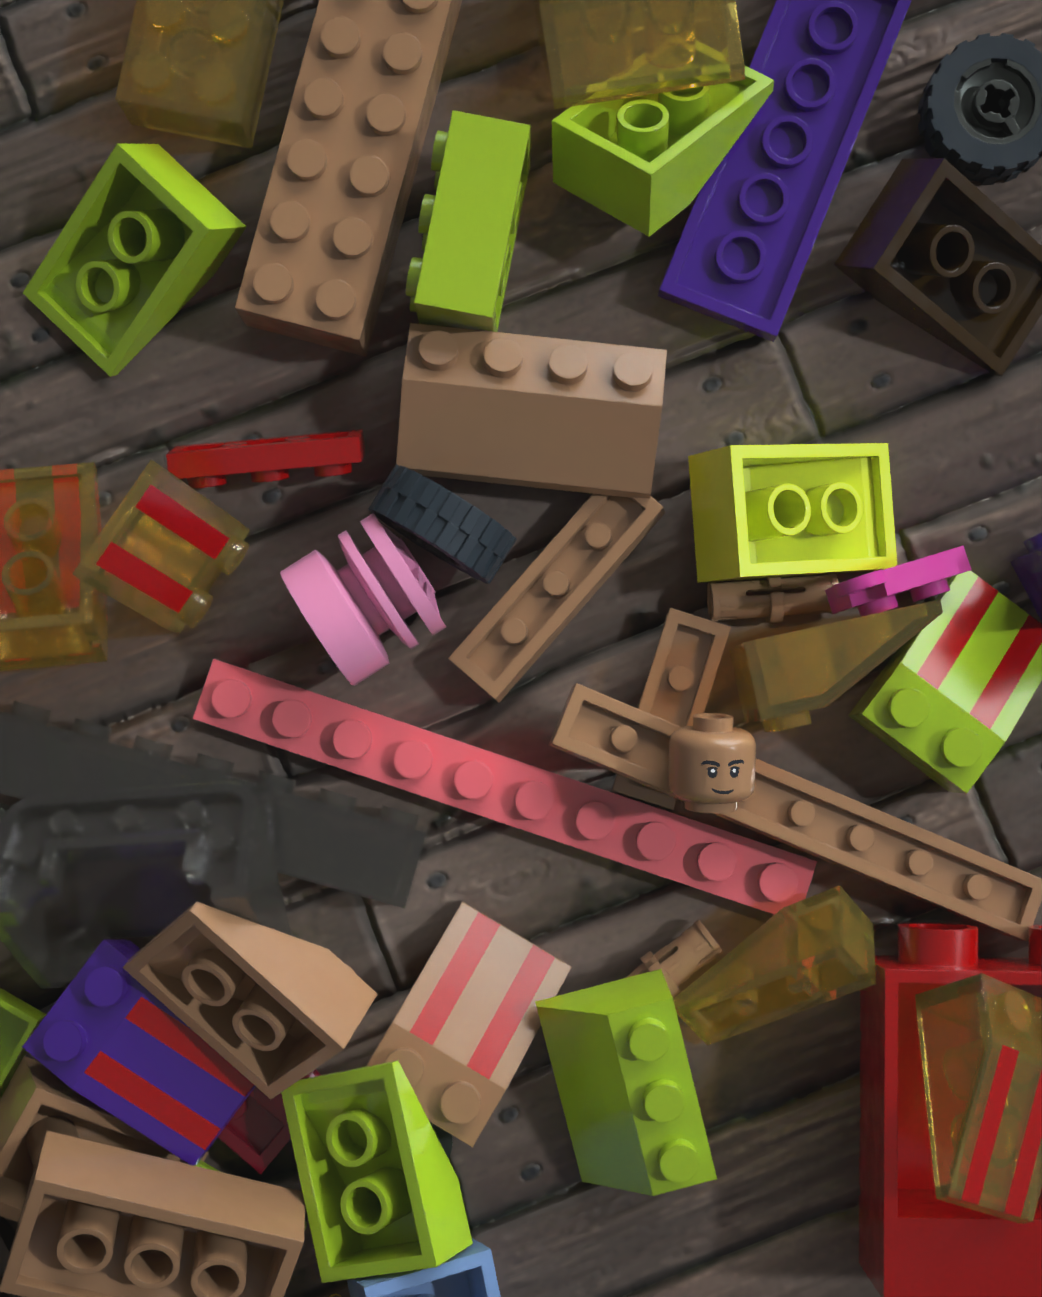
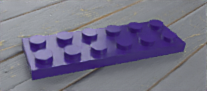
M776 0L749 67L774 80L773 92L699 191L659 289L658 297L769 341H775L912 0Z

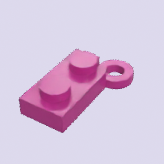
M960 546L843 581L826 589L825 592L833 614L857 607L862 619L899 607L895 595L910 591L913 602L950 591L947 578L970 571L971 567L964 546Z

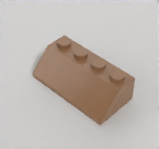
M410 323L402 377L396 464L413 470L422 476L629 498H650L662 413L667 350Z
M46 1131L0 1284V1292L22 1297H284L304 1244L305 1202L303 1192Z

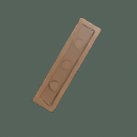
M592 494L448 659L500 703L665 514L664 507L651 496L650 498H629Z

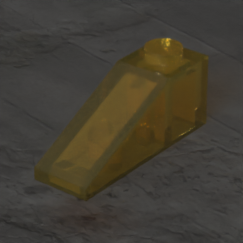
M840 885L786 906L673 999L676 1013L708 1046L875 985L876 969L873 923Z

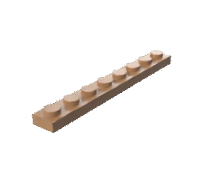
M578 683L574 684L549 746L684 801L672 794L668 783L670 736L674 731L683 727ZM756 759L755 788L752 795L738 802L736 811L715 814L1017 941H1028V926H1033L1042 901V878L759 759Z

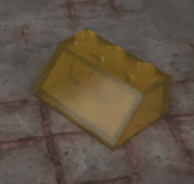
M534 0L538 41L554 109L745 80V66L735 0Z

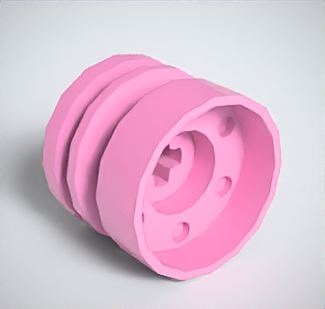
M374 513L360 521L375 545L369 551L362 554L346 530L338 535L340 546L348 562L347 565L336 570L315 549L280 572L287 589L315 635L339 670L353 686L390 664L387 652L380 639V635L391 629L401 642L411 650L419 645L405 621L406 618L418 612L432 635L446 628L440 617L434 594L435 590L402 538L399 539L381 524Z

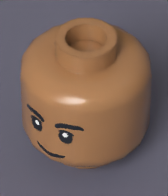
M720 713L693 715V726L680 728L670 736L668 783L672 794L683 799L684 807L689 811L714 814L736 811L737 803L750 797L755 788L756 742L754 737L746 730L733 727L732 715Z

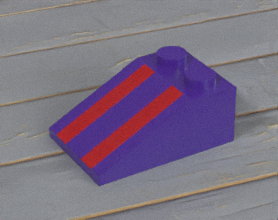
M103 939L22 1048L71 1089L188 1164L196 1166L256 1086L123 969L126 962L140 950L138 946L130 940Z

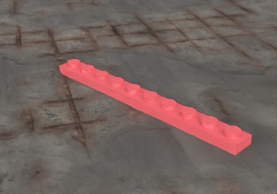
M217 659L212 661L193 719L797 923L817 864L815 860Z

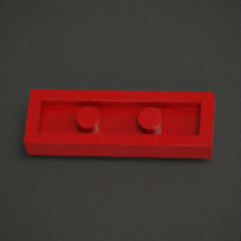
M363 429L175 446L166 454L169 480L187 478L189 488H207L226 484V475L250 472L252 482L284 480L289 478V469L314 467V475L319 477L348 474L352 472V463L362 462L365 456Z

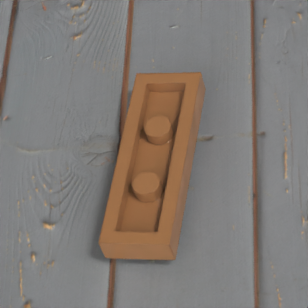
M669 608L637 709L680 727L693 726V715L705 712L731 627ZM616 774L611 789L612 791L674 810L677 800L672 796L619 774Z

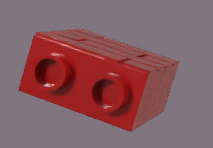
M951 923L898 924V956L862 955V964H860L861 1118L859 1143V1264L881 1297H1042V1138L1021 1218L1004 1213L1042 1070V925L1028 926V958L978 957V927ZM1002 1045L1018 1050L1019 1054L979 1205L963 1201L961 1198Z

